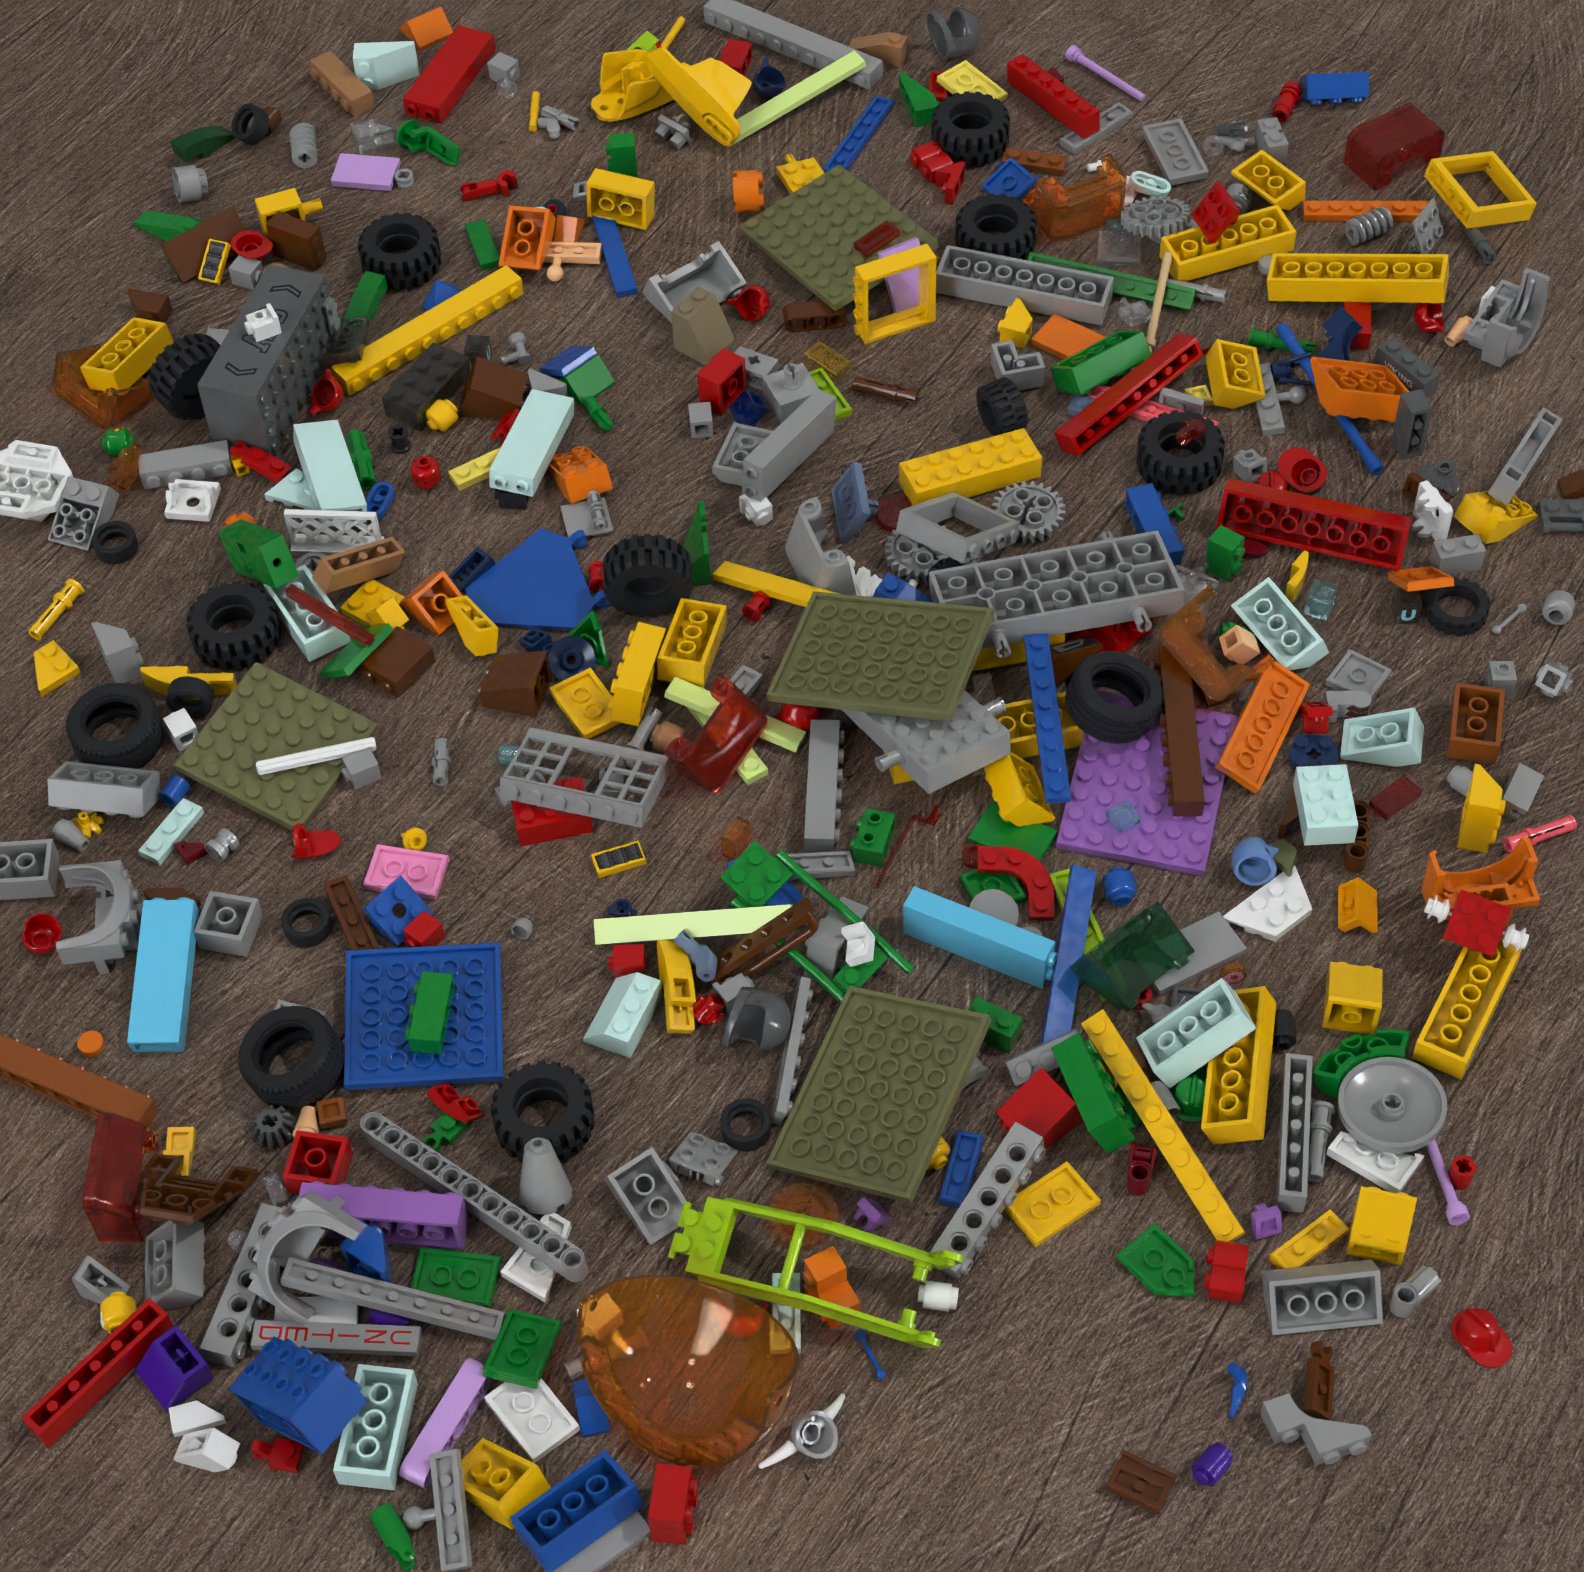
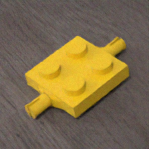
M788 154L785 157L788 164L776 167V174L790 194L824 174V171L814 157L796 161L792 154L790 156Z

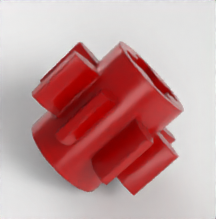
M712 993L705 997L700 994L696 999L695 1006L693 1007L695 1010L694 1017L703 1025L707 1026L712 1022L717 1025L724 1017L723 1001Z

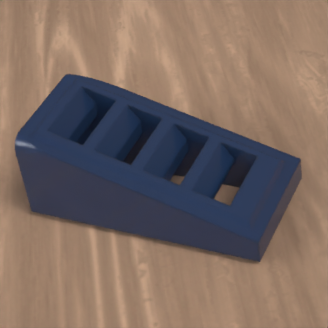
M477 546L448 577L462 593L467 586L496 563L492 557ZM466 572L470 574L468 577L464 575ZM460 577L464 581L459 583L456 579Z

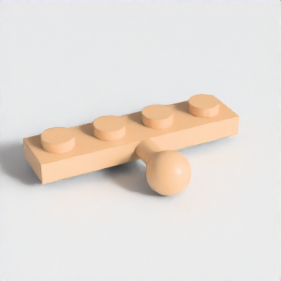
M551 242L543 262L552 263L547 269V277L554 282L561 280L564 275L561 263L600 264L601 243Z

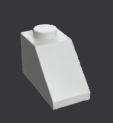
M214 1427L185 1433L173 1460L211 1472L229 1470L237 1459L236 1452L240 1443Z

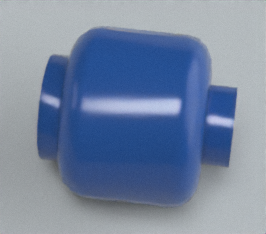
M1121 866L1109 869V872L1102 878L1105 898L1112 902L1113 905H1127L1132 902V899L1137 894L1134 874Z

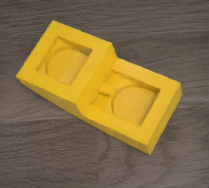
M1305 550L1291 567L1290 579L1287 583L1285 594L1291 602L1297 598L1305 581L1309 552Z
M168 1127L166 1150H163V1155L181 1157V1176L189 1177L194 1155L196 1129L194 1127Z

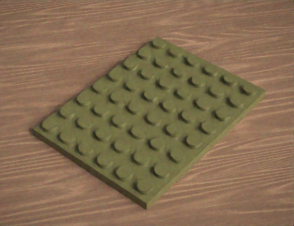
M840 164L739 226L742 235L834 311L854 300L855 286L853 277H855V267L878 260V252L914 237L919 239L920 246L928 244L931 250L939 246L936 238ZM881 278L869 282L868 291L873 287L877 286L878 284H880L881 282H883L885 279Z
M813 591L766 694L768 702L952 721L993 620L994 610L987 607Z
M849 986L766 1162L768 1167L912 1204L991 1024L990 1016Z

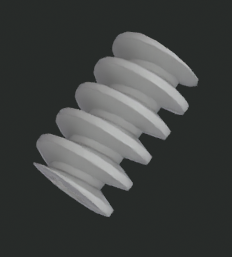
M308 123L296 124L290 130L292 161L296 166L304 169L314 166L318 160L315 128Z
M1379 206L1376 209L1369 210V212L1362 213V215L1348 219L1345 224V233L1348 241L1353 246H1356L1359 242L1363 243L1366 239L1370 240L1373 236L1377 237L1380 233H1386L1387 229L1392 230L1394 225L1392 215L1388 209Z

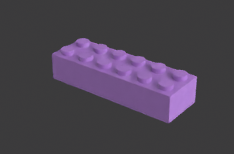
M320 1181L302 1182L299 1195L305 1196L311 1190L329 1202L336 1196L346 1201L341 1210L360 1222L363 1221L369 1226L374 1224L384 1233L383 1237L386 1244L464 1250L470 1221L464 1198L456 1193L436 1194L427 1190L412 1192L401 1188L388 1190L379 1189L375 1186L353 1187L345 1183L329 1185ZM329 1229L323 1239L345 1240L347 1237Z

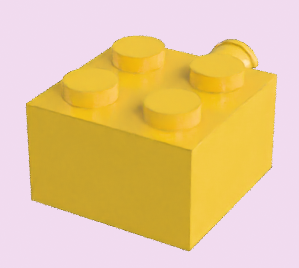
M295 188L255 199L262 232L268 239L266 223L278 211L305 221L306 215L323 211L320 198L302 203Z

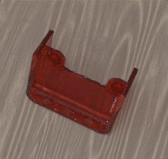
M100 1112L97 1118L83 1191V1209L99 1242L143 1243V1236L138 1227V1220H141L143 1216L140 1215L141 1203H139L136 1194L143 1155L149 1152H159V1145L156 1141V1133L152 1131L149 1125L112 1112Z

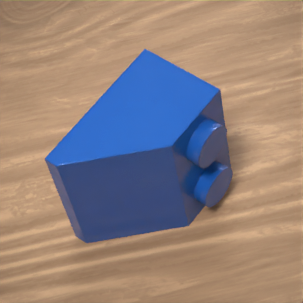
M367 1225L363 1233L355 1241L347 1237L340 1247L350 1272L393 1283L391 1259L387 1250L388 1246L383 1237L384 1233L376 1225Z

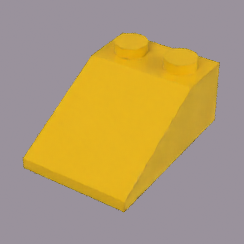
M484 1438L462 1459L465 1498L494 1521L512 1530L514 1527L509 1517L551 1488L537 1464Z

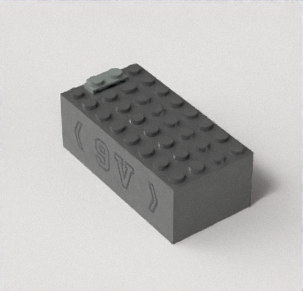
M270 264L267 266L197 384L212 442L227 440L230 450L231 446L236 447L237 440H241L247 444V447L251 448L254 445L272 456L279 451L283 437L288 435L289 428L292 422L297 419L298 411L305 404L307 395L313 390L317 377L322 374L326 361L330 360L334 343L340 340V335L337 333L340 328L337 303L329 295L330 287L327 285L325 275ZM270 303L278 316L282 333L256 342L253 335H248L245 329L246 315L266 308V304Z

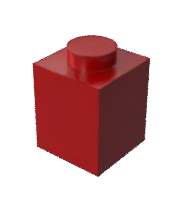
M425 910L403 929L406 947L437 946L445 938L442 923Z
M644 944L613 945V955L608 956L609 971L613 970L614 979L636 972L645 975L646 956Z

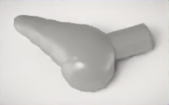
M1214 137L1215 141L1236 151H1243L1245 146L1255 144L1254 137Z

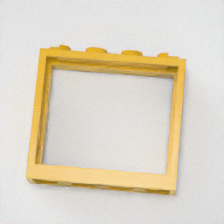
M1494 151L1431 159L1424 175L1467 229L1530 220L1537 204ZM1485 171L1510 202L1478 207L1452 175Z
M928 244L855 267V277H853L855 293H853L856 309L853 312L856 324L854 325V331L856 336H860L864 344L936 321L937 257ZM919 266V305L869 321L868 283Z

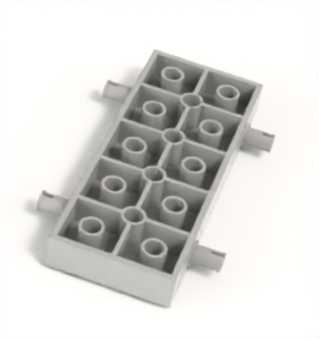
M1158 530L1114 538L1111 531H1107L1109 536L1107 537L1104 531L1099 535V541L980 563L975 558L972 562L967 561L963 563V566L929 572V588L933 603L993 608L994 617L981 649L994 646L996 655L999 658H1003L1001 651H1003L1005 657L1011 654L1009 644L1024 641V635L1048 634V636L1129 621H1135L1139 632H1143L1141 625L1144 626L1145 631H1148L1152 627V622L1149 618L1184 612L1185 589Z
M964 690L952 721L842 710L885 752V754L875 758V764L881 772L898 764L928 794L1011 753L1010 731L994 717L1006 711V705L1000 697L985 705H981Z

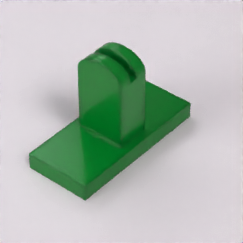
M1184 503L1169 511V518L1174 515L1179 521L1184 520L1185 515L1181 512Z

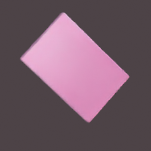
M377 844L363 887L365 890L381 892L401 875L420 898L436 901L449 863V855Z

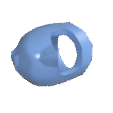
M1258 837L1244 838L1233 849L1231 868L1239 881L1249 886L1265 884L1276 876L1277 867L1273 857L1279 849L1268 845L1263 839Z

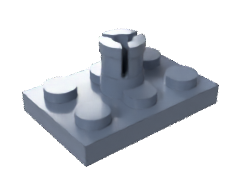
M854 461L831 490L839 540L848 543L858 533L859 528L869 517L874 518L878 509L873 508V506H879L877 500L867 498L868 493L865 487L862 465Z

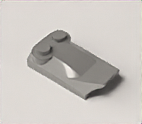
M733 423L712 466L713 474L722 482L742 486L744 459L773 431Z

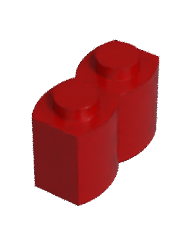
M934 140L911 148L910 162L912 166L916 167L922 177L930 183L935 182L936 170L953 164L949 155L943 152L939 144Z
M1215 1240L1214 1248H1208L1206 1264L1212 1265L1211 1272L1205 1273L1204 1288L1209 1289L1208 1298L1237 1303L1242 1302L1249 1245Z

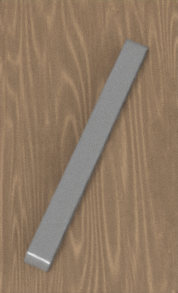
M370 1112L362 1117L360 1126L369 1145L441 1194L452 1192L463 1196L469 1213L567 1280L579 1282L587 1277L589 1268L584 1253L580 1248L380 1113ZM497 1207L496 1209H494V1210H492V1211H488V1210L491 1209V1208ZM552 1249H558L555 1252H549ZM573 1263H579L576 1266L570 1267Z

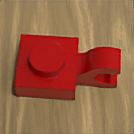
M518 409L505 414L495 428L496 432L492 434L491 439L494 440L500 437L502 442L499 447H502L520 412Z
M281 1438L275 1439L274 1446L264 1441L253 1440L250 1451L253 1452L252 1457L255 1459L269 1460L268 1465L270 1469L298 1473L305 1446L296 1441Z

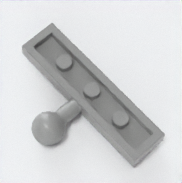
M1260 364L1266 396L1264 399L1256 401L1255 406L1262 436L1284 434L1285 425L1279 402L1291 401L1295 404L1302 403L1306 398V391L1300 386H1294L1289 392L1277 393L1270 364Z
M451 1449L429 1454L435 1508L422 1510L420 1507L411 1506L403 1513V1524L410 1530H417L426 1521L436 1520L441 1572L471 1568L473 1566L461 1451L459 1449Z

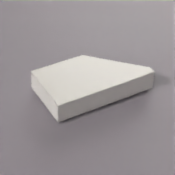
M197 1400L169 1408L174 1437L226 1424L224 1415Z

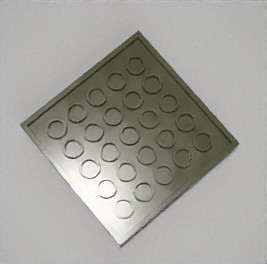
M255 662L177 760L174 767L176 771L292 830L296 823H301L304 826L307 825L343 777L341 771L342 768H345L343 759L338 758L263 775L258 774L256 762L373 737L378 730V724Z

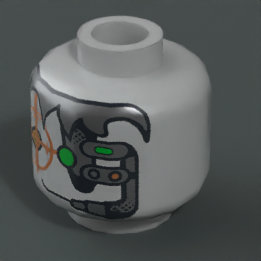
M1241 183L1230 185L1227 188V192L1240 209L1238 215L1244 214L1251 204V189Z

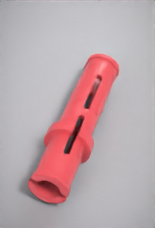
M1568 815L1532 829L1527 827L1521 833L1503 838V845L1505 850L1510 853L1515 849L1521 837L1534 836L1530 838L1534 847L1540 841L1576 830L1577 823L1572 815ZM1558 827L1557 829H1554V830L1545 832V831H1547V830H1550V829H1553V828Z

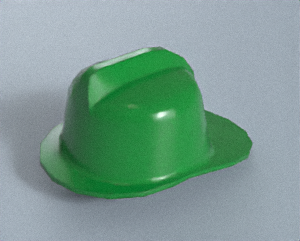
M1197 1069L1171 1087V1094L1180 1108L1177 1118L1188 1123L1202 1121L1207 1072L1203 1069Z

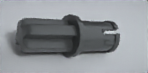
M1231 121L1229 124H1220L1217 127L1218 136L1234 138L1247 134L1251 127L1246 121Z

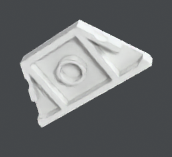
M1293 866L1292 876L1288 877L1285 873H1280L1225 914L1223 917L1229 925L1233 923L1242 926L1245 932L1259 934L1263 938L1275 942L1310 916L1312 906L1296 866Z

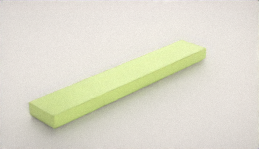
M677 677L673 679L665 691L664 697L795 753L806 736V732Z

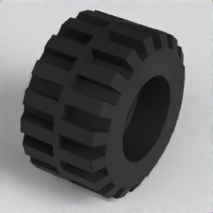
M1001 377L977 389L976 401L978 411L984 425L992 435L997 436L1026 428L1028 425L1027 407L1021 392L1010 379Z

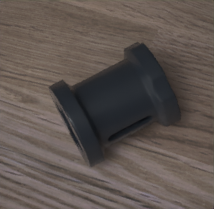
M400 424L392 426L388 431L389 438L392 440V451L396 454L407 453L411 445L407 439V427Z

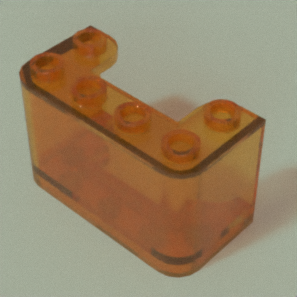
M1112 153L1101 157L1102 166H1097V176L1067 187H1063L1060 181L1050 184L1046 182L1045 177L1035 180L1033 212L1036 221L1050 240L1062 241L1121 218V211H1124L1127 176Z

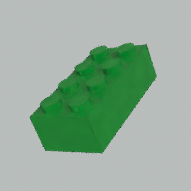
M1119 330L1051 366L1050 370L1059 392L1085 395L1092 391V387L1104 385L1110 381L1109 378L1123 375L1127 372L1128 368L1138 366L1151 356L1143 331Z
M1077 1033L1051 1048L1088 1132L1107 1154L1136 1139L1132 1128L1135 1127L1134 1122L1128 1113L1125 1114L1122 1108L1125 1106V1103L1118 1092L1115 1093L1113 1086L1116 1084L1111 1074L1105 1071L1103 1066L1106 1063L1100 1053L1096 1052L1090 1039L1085 1041Z

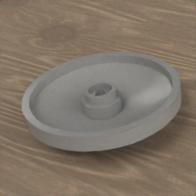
M1379 1057L1360 1063L1345 1076L1339 1089L1337 1107L1344 1127L1356 1140L1378 1151L1405 1153L1428 1145L1438 1136L1446 1120L1447 1098L1438 1079L1423 1066L1403 1058Z

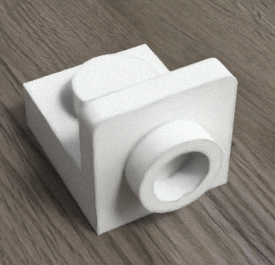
M859 922L842 927L841 934L847 940L845 959L847 964L852 967L873 961L875 936L864 922Z

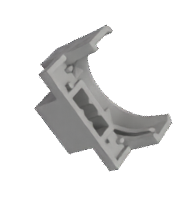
M1526 268L1523 272L1520 286L1501 279L1464 332L1463 339L1469 341V345L1482 350L1480 360L1501 368L1506 360L1522 353L1529 346L1537 332L1545 310L1549 276Z
M121 860L60 865L59 872L62 874L66 888L95 886L97 892H101V898H96L95 928L83 935L57 941L56 950L63 965L94 961L99 975L110 974V964L114 963V959L125 958V951L138 949L143 903H140L139 890L134 889L129 870L124 869Z
M311 1190L305 1196L299 1195L288 1207L284 1205L279 1213L276 1212L267 1225L270 1229L255 1244L253 1249L257 1252L252 1260L257 1265L249 1276L252 1282L248 1289L304 1325L312 1317L316 1309L291 1292L293 1288L280 1285L289 1257L309 1262L329 1229L355 1241L363 1233L367 1225L341 1210L346 1201L338 1196L329 1202Z

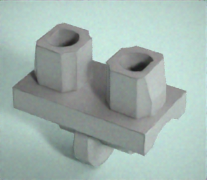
M661 114L657 118L660 123L655 131L658 138L665 141L670 134L673 135L669 141L677 149H680L685 143L689 145L693 143V138L689 137L688 129H690L691 124L688 123L689 118L687 115L673 116L671 120Z

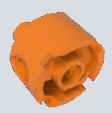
M758 170L733 171L735 213L760 212L761 209H765L763 193H760V188H764L762 172H758Z

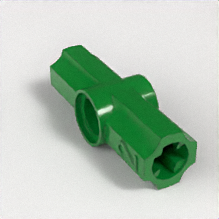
M358 429L351 430L345 436L349 454L361 489L368 491L376 484L370 448L367 447L364 432H360Z

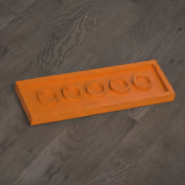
M1270 658L1265 663L1215 768L1256 794L1261 789L1310 684Z

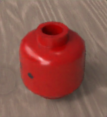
M422 456L412 462L410 468L413 483L418 488L428 490L439 484L441 472L439 463L435 458Z

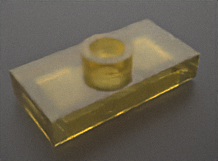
M821 341L805 352L806 359L818 367H822L824 371L836 379L852 368L850 360Z

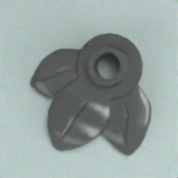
M1441 459L1435 464L1425 465L1417 472L1419 476L1428 480L1435 488L1440 487L1441 491L1444 490L1446 494H1451V498H1454L1459 491L1460 480L1455 475L1457 468L1455 463L1449 459ZM1446 467L1449 470L1443 471L1441 468Z

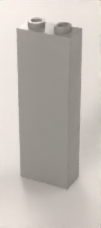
M817 389L744 459L742 495L745 494L748 498L762 502L765 497L767 498L834 433L837 397Z

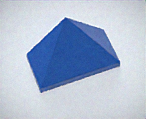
M436 280L422 305V309L428 311L462 290L456 285Z

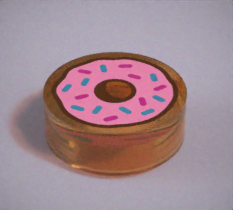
M1238 962L1228 963L1219 971L1220 977L1228 984H1237L1247 977L1245 966Z

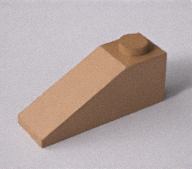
M892 32L853 38L848 47L883 60L884 64L901 68L908 56V36Z

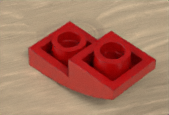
M449 1083L431 1087L426 1094L441 1110L459 1121L468 1123L481 1119L485 1115L479 1108L478 1103L470 1095L460 1098L456 1090Z

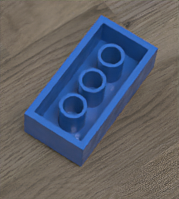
M604 1450L509 1518L518 1538L546 1572H553L638 1511L644 1504L636 1484L609 1453Z

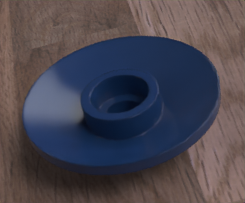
M563 637L556 641L549 651V668L553 675L561 681L590 667L593 670L595 667L596 658L594 650L586 640L580 637ZM568 656L575 658L573 665L567 663Z

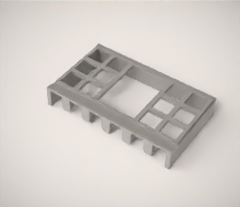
M530 727L505 773L500 777V798L642 828L669 776V756ZM534 741L545 743L541 751L533 750L535 747ZM557 746L567 748L563 756L547 753V751L553 752ZM580 751L592 753V758L595 761H600L603 756L613 758L595 794L554 785L570 755L575 757ZM530 755L537 757L533 765L525 764ZM543 758L559 761L555 770L540 767L539 765ZM626 760L636 762L632 771L617 768L616 765L623 766ZM650 765L658 767L655 775L638 772L639 769L647 771ZM522 769L529 770L525 779L518 777ZM535 772L552 775L548 783L531 780ZM612 773L629 776L625 784L608 781ZM634 778L651 781L647 789L631 786ZM605 787L621 790L618 798L604 796L601 793ZM628 791L644 795L640 803L623 799Z

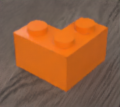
M834 1246L804 1260L802 1276L805 1281L803 1289L806 1295L861 1312L860 1301L847 1281V1267ZM818 1315L822 1322L827 1321L831 1329L843 1324L842 1322Z

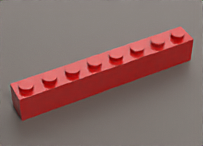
M1178 333L1055 431L1054 435L1061 451L1079 456L1201 358L1203 353L1197 337Z

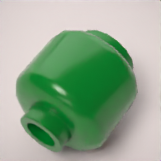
M127 428L108 429L105 435H102L104 453H108L112 458L131 455L132 448H136L135 435H130Z

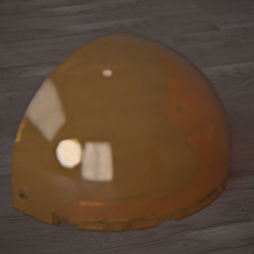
M641 1275L617 1279L602 1285L580 1300L576 1339L577 1345H581L584 1360L581 1361V1365L588 1385L611 1421L616 1419L627 1431L625 1435L650 1454L678 1466L697 1465L701 1466V1469L724 1466L736 1461L756 1447L772 1431L782 1416L791 1397L799 1366L798 1349L784 1326L766 1310L750 1300L712 1284L665 1275Z

